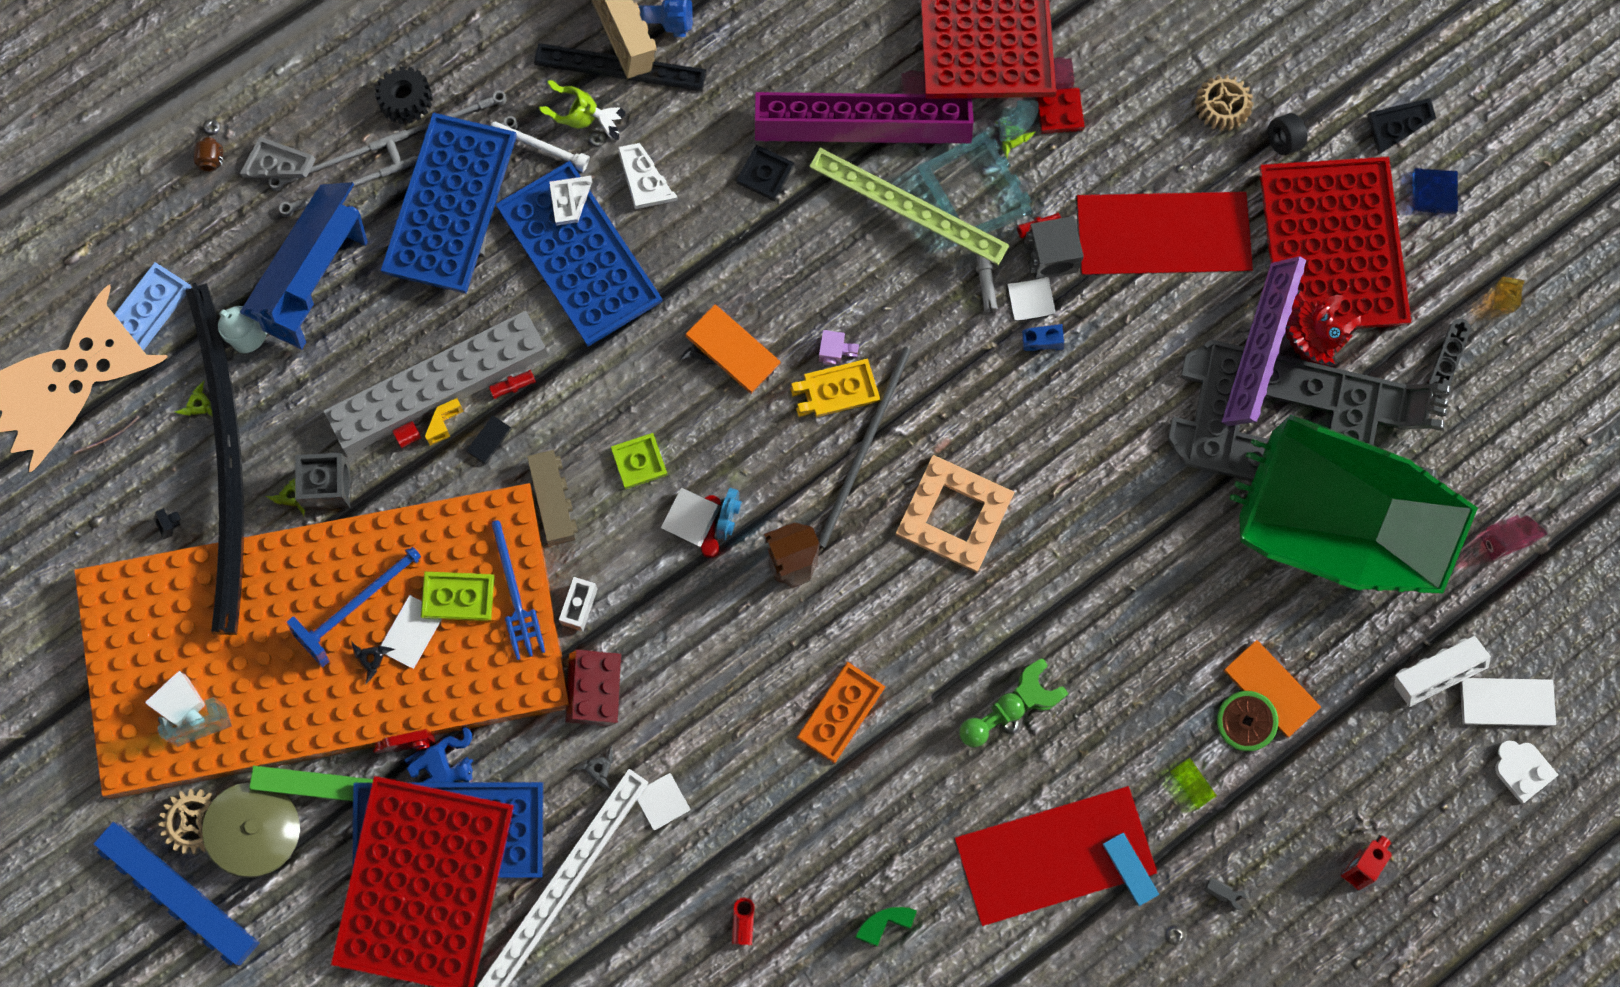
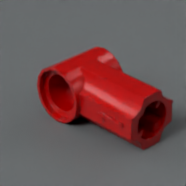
M740 898L734 903L732 944L752 945L755 906L749 898ZM742 901L748 902L751 906V910L747 915H741L737 911V906Z

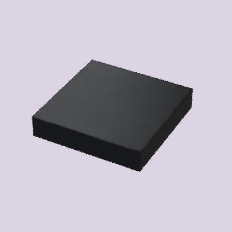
M756 144L736 183L775 202L793 170L795 162Z

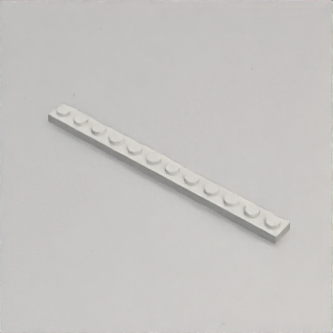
M630 769L626 772L477 987H508L649 783Z

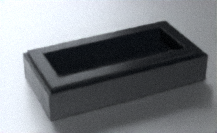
M492 415L467 449V453L486 465L512 428Z

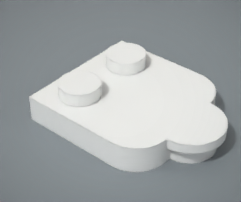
M1505 741L1499 746L1498 754L1500 760L1495 767L1496 774L1521 804L1529 800L1558 776L1557 772L1534 745L1530 743L1519 745L1514 741Z

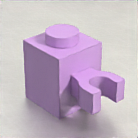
M823 330L819 362H823L826 366H836V364L841 365L842 355L857 358L859 344L844 343L845 333Z

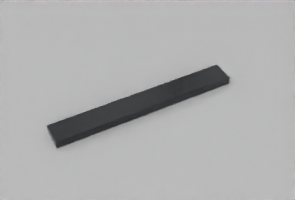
M538 43L534 64L537 66L702 92L706 78V69L654 61L651 72L627 79L617 55Z

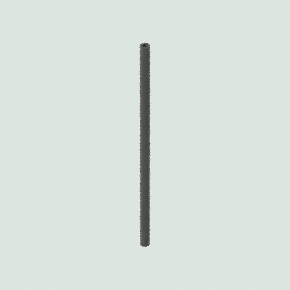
M903 347L818 540L820 543L819 547L825 548L910 356L911 350L909 348Z

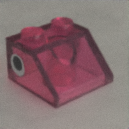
M1516 515L1507 519V524L1500 526L1499 523L1487 527V532L1480 537L1493 561L1533 545L1548 534L1544 528L1528 515L1522 518Z

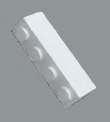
M1475 636L1469 639L1464 638L1455 646L1449 649L1444 648L1429 659H1421L1415 666L1409 669H1401L1395 676L1394 687L1407 705L1411 707L1489 668L1491 656Z

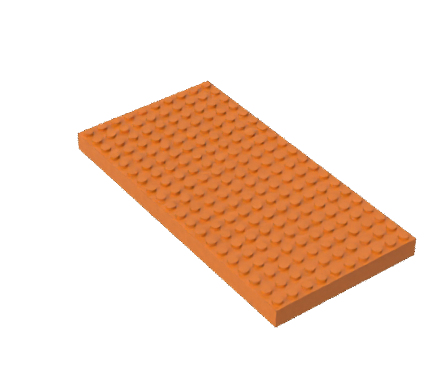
M530 483L244 537L242 589L237 635H214L211 632L217 579L218 542L74 570L102 796L108 799L252 772L253 766L272 768L374 748L375 743L382 741L384 738L427 729L435 736L460 731L463 727L470 729L566 710V707L569 705L566 675L534 494ZM495 520L500 521L521 598L522 609L530 612L532 609L536 611L544 642L545 653H542L537 638H529L533 654L530 657L524 640L518 641L520 660H517L513 651L505 617H512L515 609L511 601L492 529V522ZM414 547L421 555L417 564L411 562L320 638L319 644L325 650L329 659V663L322 668L292 635L286 622L294 616L308 632L311 630L315 631L407 555L405 552L407 548ZM424 571L494 574L492 621L442 619L414 669L383 654V659L377 669V673L365 685L367 671L358 661V658L356 659L351 641L361 650L363 648L381 646L409 595L422 601ZM226 616V624H225V627H226V628H227V623H228V616ZM531 617L524 619L525 623L532 622ZM519 620L512 622L513 627L520 625ZM534 627L527 628L528 633L535 631ZM521 630L514 632L515 636L522 635ZM373 654L367 657L369 663L374 660ZM178 671H181L189 678L205 703V706L198 712L205 719V722L196 730L188 722L181 728L176 726L145 703Z

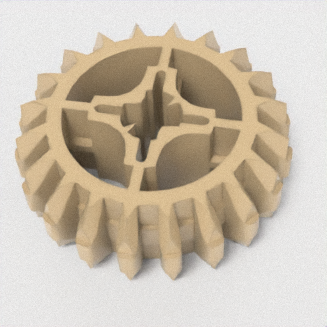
M1228 74L1223 79L1220 75L1216 76L1215 80L1210 77L1207 83L1204 82L1201 85V89L1197 91L1195 99L1197 106L1195 110L1200 112L1199 119L1205 118L1204 125L1212 124V130L1216 126L1219 127L1220 132L1225 127L1229 132L1233 129V126L1238 129L1241 123H1246L1247 117H1250L1252 113L1251 109L1254 102L1251 100L1253 94H1248L1249 87L1243 88L1244 81L1236 82V76L1232 80L1229 79ZM1213 92H1217L1216 97L1208 101V96ZM1240 105V111L1232 115V109Z

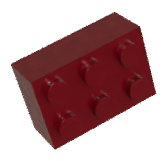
M577 649L569 654L567 684L569 705L566 707L565 723L612 726L618 723L621 654Z

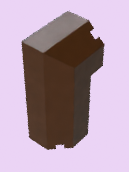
M793 522L765 533V544L768 543L770 546L767 549L769 553V566L775 580L780 583L783 582L792 588L810 582L818 564L820 544L813 527Z

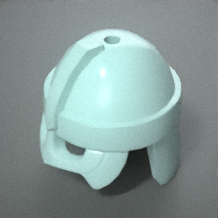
M235 306L227 310L222 309L219 313L221 316L218 322L219 333L237 352L250 353L262 345L267 333L262 331L258 321L240 313L243 306Z

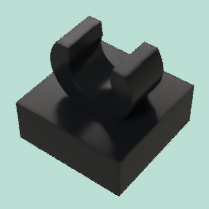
M164 508L155 511L154 522L162 538L171 537L173 528L180 525L179 521L181 518L178 512L167 515Z

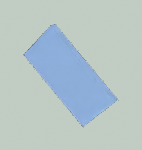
M154 262L114 315L144 351L186 296L185 290L192 287Z

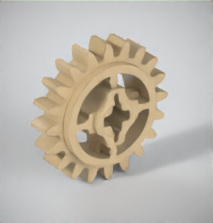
M189 789L188 796L180 791L179 800L171 797L172 806L164 804L168 813H160V816L166 819L165 822L159 823L160 827L166 828L161 833V836H169L165 843L170 845L175 842L173 850L178 851L182 847V853L185 855L190 848L192 854L197 855L199 847L205 853L202 827L207 809L212 803L213 794L208 793L204 797L202 789L198 791L197 795H195L193 789ZM193 803L205 805L202 809L194 811L186 807V805ZM179 812L181 822L178 826L179 828L175 830V818ZM187 814L196 819L199 829L190 825L191 822ZM196 833L200 837L192 841L181 839L185 834Z

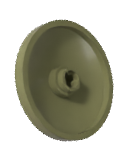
M250 782L237 784L219 794L207 809L202 827L204 847L210 859L229 874L244 878L264 876L280 868L295 850L300 832L299 817L293 803L285 794L250 790Z

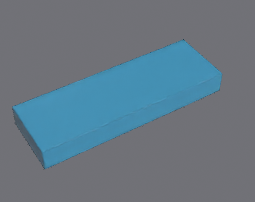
M1124 832L1102 844L1138 907L1160 895Z

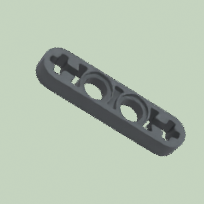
M1456 319L1449 326L1427 384L1437 383L1439 378H1442L1443 380L1440 384L1450 386L1471 331V326L1465 319ZM1459 325L1462 327L1461 330L1463 332L1458 338H1454L1458 331L1456 327ZM1447 344L1456 345L1457 353L1452 354L1448 352ZM1440 363H1447L1450 366V372H1442L1439 367ZM1433 393V398H1440L1443 396L1438 393Z

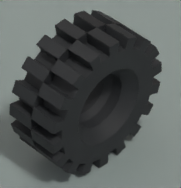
M402 66L399 71L393 68L391 69V74L384 73V79L379 78L377 81L379 86H375V97L381 112L387 119L390 118V121L394 123L398 120L399 124H404V120H407L408 124L413 123L412 119L416 118L418 121L421 119V114L426 115L428 113L427 108L431 109L433 96L429 83L421 71L418 69L414 71L413 67H409L406 70ZM402 90L412 91L405 98L395 97Z

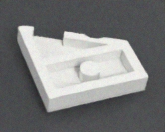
M585 176L549 182L556 226L577 223L592 184V177Z

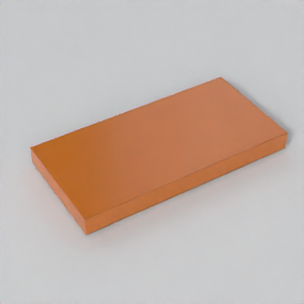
M716 304L685 335L686 338L750 394L781 363L778 358Z
M1258 640L1252 643L1223 670L1242 691L1260 693L1272 702L1278 714V729L1286 738H1289L1321 708Z
M846 662L796 739L835 764L884 691L885 686L854 665Z

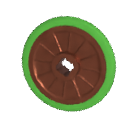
M1241 691L1229 696L1222 703L1218 711L1217 726L1222 738L1233 748L1241 751H1255L1268 745L1275 737L1278 729V714L1272 702L1264 695L1254 691ZM1245 716L1253 718L1252 724L1249 727L1242 723Z

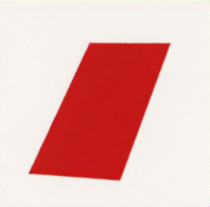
M1247 192L1077 195L1079 235L1084 256L1081 263L1082 274L1253 271Z
M1129 786L955 837L982 926L1124 884L1123 879L1102 845L1123 832L1149 876L1157 874Z

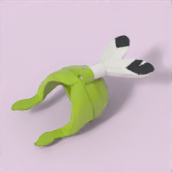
M552 80L547 81L553 90L560 93L573 94L577 97L572 103L569 115L560 116L549 107L540 106L539 110L543 114L551 116L560 124L577 129L588 127L596 117L599 119L607 135L613 140H619V131L612 120L623 118L626 114L625 110L622 108L600 110L587 92L573 86L561 87Z

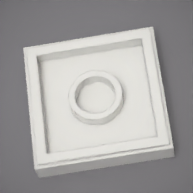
M681 488L661 528L701 547L721 506Z

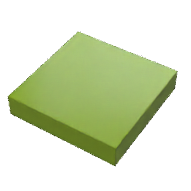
M653 433L611 446L625 490L668 476Z

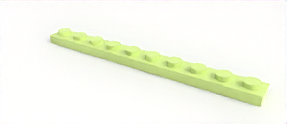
M822 148L818 150L810 165L811 169L997 265H999L1009 247L1007 243Z

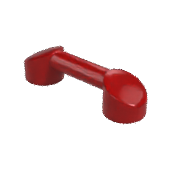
M715 495L705 497V499L721 506L719 497ZM716 517L701 545V552L707 558H713L719 552V545L715 539Z

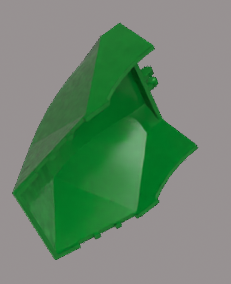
M1293 415L1288 416L1272 431L1268 443L1252 438L1251 444L1253 446L1265 449L1262 457L1253 452H1247L1246 457L1260 462L1251 486L1236 481L1234 484L1238 489L1249 491L1246 499L1236 494H1231L1229 497L1230 500L1243 504L1239 515L1241 543L1267 558L1356 590L1444 593L1478 507L1451 490L1447 485L1437 480L1408 458Z

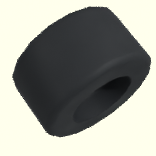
M1288 113L1274 118L1268 125L1269 142L1278 154L1289 155L1305 147L1308 138L1307 128L1298 115Z

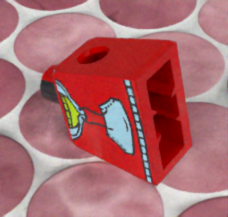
M1379 835L1376 840H1371L1363 845L1340 876L1359 891L1375 882L1392 856L1391 852L1387 850L1391 844L1390 840L1383 835Z

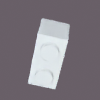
M573 577L559 618L562 626L581 632L584 631L597 592L595 583Z

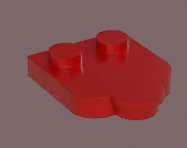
M424 729L384 738L382 741L375 743V749L373 750L375 754L399 752L416 748V751H422L436 743L434 735L429 730Z

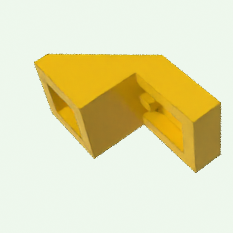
M458 398L436 407L425 434L430 446L451 437L444 421L464 412Z

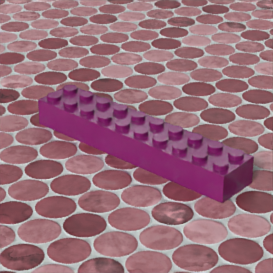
M756 92L755 141L972 143L974 125L972 98L925 99V94Z

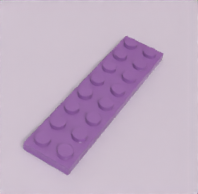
M1300 256L1273 262L1270 265L1222 419V423L1227 426L1257 422L1260 416V409L1267 394L1268 383L1273 374V367L1279 354L1282 338L1286 332L1285 328L1292 312V305L1298 293L1299 282L1304 273L1306 260Z

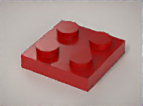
M1079 88L1056 89V97H1036L1041 134L1084 130L1085 125Z

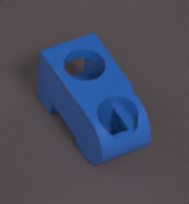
M1062 324L1028 328L1022 331L1023 349L1026 351L1039 349L1064 350Z

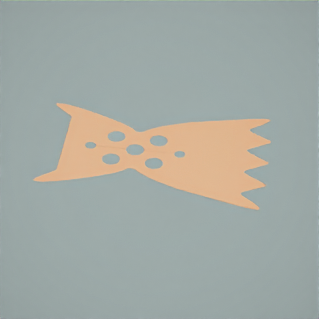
M111 285L106 286L91 304L75 330L68 349L42 353L0 370V410H2L0 432L18 431L11 453L26 450L34 451L29 472L35 470L75 421L88 399L94 382L109 381L147 369L168 357L167 355H146L109 309L107 300ZM88 337L92 339L93 346L90 350L83 351L80 349L79 343L83 338ZM108 339H112L114 344L111 347H107L105 342ZM57 359H63L66 363V367L62 372H55L52 369V364ZM78 359H85L88 363L87 369L83 372H77L74 368V364ZM100 359H107L110 362V367L105 372H100L96 368V364ZM73 380H79L82 383L83 387L79 393L74 394L69 390V384ZM50 384L56 385L54 392L48 390Z

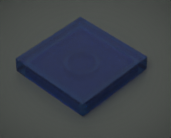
M1415 168L1413 170V211L1456 214L1458 212V171Z

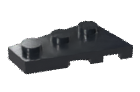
M1431 98L1367 114L1378 155L1436 119Z

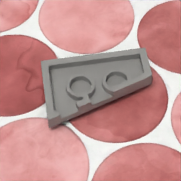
M259 137L240 175L243 178H306L316 159L313 155Z

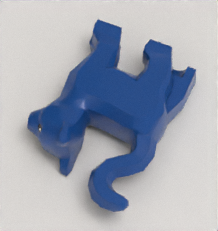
M467 727L462 728L463 739L461 740L452 736L444 737L426 750L416 752L406 758L405 762L409 766L407 770L410 776L415 778L419 776L421 770L426 769L430 777L424 782H471L473 780V768L471 765L474 762L473 759L465 757L451 767L445 752L447 746L456 749L466 748L472 741L470 729Z

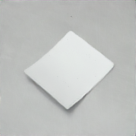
M1048 277L1008 284L1015 320L1055 314Z
M670 773L647 785L637 799L653 830L690 811V807Z

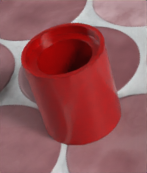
M413 421L392 430L401 448L421 439Z

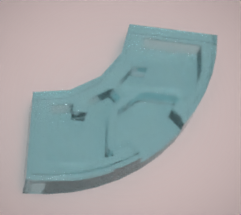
M1038 100L1017 101L1013 114L1005 118H999L998 127L1001 141L1015 139L1023 135L1033 125L1038 113Z

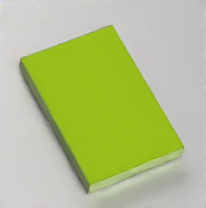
M424 571L421 618L492 621L494 574Z

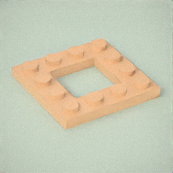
M933 455L895 535L978 573L1015 492ZM943 486L984 504L967 542L926 523Z

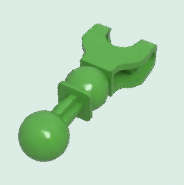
M1041 658L1024 669L1018 680V688L1013 693L1002 695L998 702L991 707L993 712L982 719L969 718L965 720L959 730L960 738L969 747H980L987 741L989 731L998 724L1002 723L1006 726L1009 722L1017 721L1030 709L1047 711L1062 701L1068 695V692L1061 686L1052 691L1045 690L1040 686L1038 681L1039 674L1048 666L1046 661Z

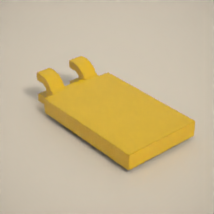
M868 359L804 374L805 381L791 383L792 387H790L792 397L805 393L807 402L797 404L798 408H796L798 417L814 412L817 418L880 402V396Z

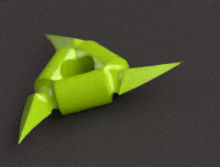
M995 122L1003 130L1001 145L1006 159L1008 158L1010 148L1012 149L1023 144V142L1025 143L1035 133L1023 134L1022 131L1013 126L1011 127L1009 124ZM1009 135L1015 136L1016 139L1010 140Z
M205 380L192 392L193 394H191L186 408L175 411V413L191 416V414L198 415L207 412L212 416L211 403L206 395L202 393ZM198 400L202 401V405L200 407H195V404Z
M295 478L289 481V484L281 490L279 495L265 496L280 505L297 506L303 516L305 514V510L296 501L295 497L292 499L288 498L290 492H295Z

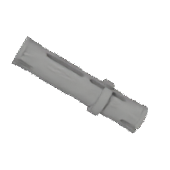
M976 254L978 264L976 272L979 273L984 312H990V303L992 311L995 312L998 310L992 276L993 265L990 264L989 260Z

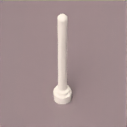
M492 122L490 125L515 131L517 134L516 140L563 160L571 161L578 171L584 172L589 163L590 156L583 153H576L574 155L498 122Z

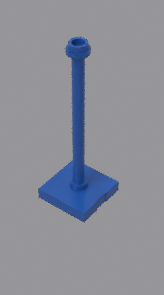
M414 547L407 548L405 550L407 555L315 631L311 630L308 632L294 616L286 622L292 635L322 668L329 663V659L325 650L319 644L320 638L411 562L417 564L421 555Z

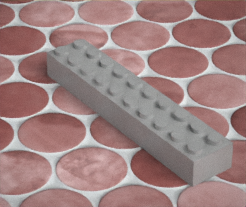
M524 311L323 411L342 449L349 456L393 434L392 430L410 421L415 423L433 414L436 407L456 398L461 400L548 357V353L528 313Z

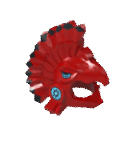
M1298 290L1285 329L1286 338L1290 341V345L1294 348L1295 353L1299 354L1302 360L1328 367L1335 365L1332 358L1335 354L1334 350L1338 353L1353 336L1350 334L1351 331L1361 324L1360 316L1347 324L1339 323L1334 318V313L1341 309V302L1349 300L1347 297L1335 295L1324 301L1316 299L1310 304L1305 300L1301 290Z

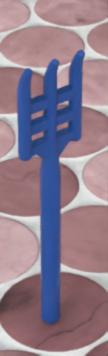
M495 520L492 522V529L511 601L515 609L512 617H505L513 651L517 660H520L518 641L524 640L530 657L533 654L529 638H537L542 653H545L544 642L536 611L532 609L530 612L522 609L521 598L500 521ZM531 617L532 622L525 623L524 619ZM519 620L520 625L513 627L512 622ZM534 627L535 631L528 633L527 628ZM521 630L522 635L515 636L514 632Z

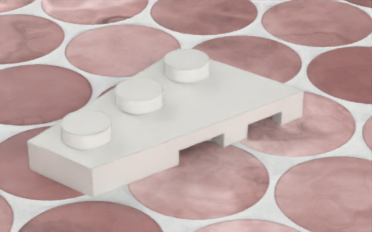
M640 143L619 147V156L635 209L677 201L678 197L674 191L670 190L666 184L667 181L656 170L653 161Z

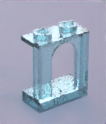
M214 697L204 700L209 715L175 727V724L164 717H159L160 725L157 726L158 732L162 739L165 738L166 741L176 746H181L232 727L225 704Z

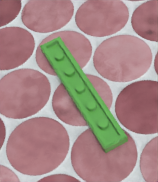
M253 766L250 790L353 802V783L373 782V779Z

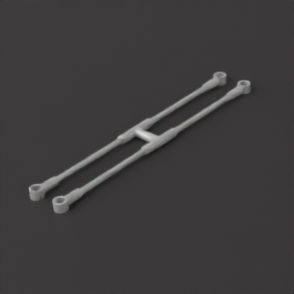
M498 90L494 92L493 96L479 101L478 104L446 116L456 118L495 104L502 106L506 103V95L503 91ZM498 96H502V97H503V99H501V100H497L496 98H497ZM513 116L506 117L504 122L500 123L514 130L518 126ZM430 122L407 131L402 130L373 141L368 146L312 166L308 174L385 146L388 149L393 164L379 169L380 171L352 181L354 186L414 166L418 156L401 160L395 143L408 138L409 135L428 129ZM508 122H514L512 126L507 125ZM270 178L269 185L272 190L279 191L283 188V185L296 181L298 178ZM275 181H279L278 185H273ZM312 197L300 199L292 203L283 202L279 206V211L282 216L290 217L294 211L306 207ZM284 208H290L289 211L283 212Z

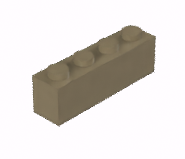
M554 450L527 456L549 547L576 540L574 533L578 532L576 520H571L569 512L573 511L571 499H566L564 491L568 490L566 478L560 476L559 470L563 469L560 456H556Z

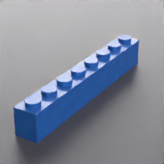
M112 822L94 843L99 848L97 853L107 861L112 859L116 863L114 867L125 876L128 873L134 878L132 883L141 890L146 888L152 893L149 897L160 906L162 903L169 908L168 914L176 920L181 918L187 923L185 928L195 936L199 933L205 938L203 943L213 951L215 948L222 953L221 959L230 966L233 963L241 966L259 945L260 942L122 825Z

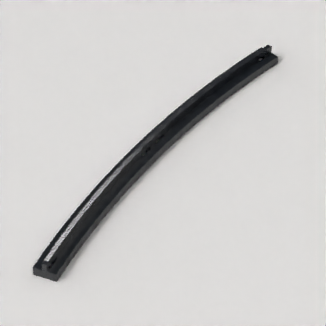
M193 283V288L185 291L194 319L207 378L213 417L218 474V562L211 632L214 635H237L244 552V493L238 418L223 338L218 330L219 320L207 283L199 286L197 283ZM228 435H230V446H231V447H229ZM231 458H232V467H230V459H231ZM226 616H228L227 628L225 627Z

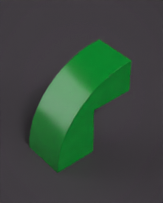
M892 907L881 910L865 921L855 938L877 947L887 921L910 929L917 910L907 907Z

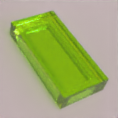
M1188 758L1170 771L1197 810L1217 796L1191 758Z

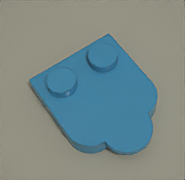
M729 488L716 528L717 538L725 541L727 535H732L735 522H732L734 514H739L742 501H739V490Z

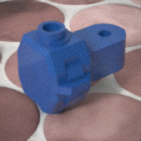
M663 0L661 5L638 6L642 21L644 20L646 23H661L666 32L673 33V37H686V32L692 29L693 12L691 0Z

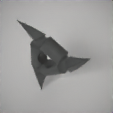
M612 745L605 754V757L587 759L573 768L586 769V772L598 785L610 791L612 790L606 778L613 760ZM598 764L603 766L600 773L594 771V767Z

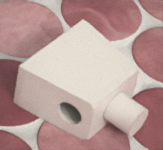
M178 671L145 702L180 728L188 722L196 730L205 722V719L198 713L205 706V703L189 678L181 671Z

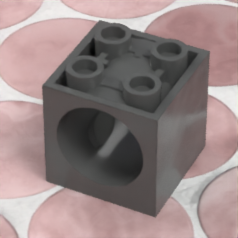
M1074 216L1031 223L1029 231L1026 232L1024 249L1030 255L1028 266L1030 273H1034L1035 280L1078 272L1084 256Z
M342 453L295 455V499L304 510L350 508V464Z

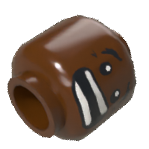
M203 138L194 145V163L202 171H215L216 168L222 165L223 146L216 142L214 138Z

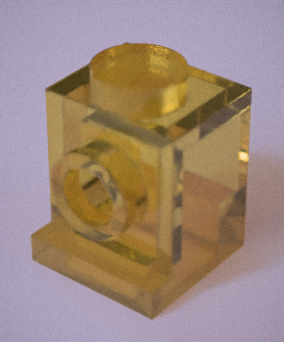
M1502 277L1495 284L1493 308L1500 309L1504 313L1515 312L1521 306L1524 280Z

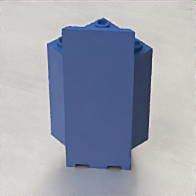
M353 182L322 184L318 187L240 311L241 314L258 321L263 332L301 350L305 346L306 340L300 326L314 305L311 293L346 237L364 246L368 243L359 211L353 206L342 205L354 186Z

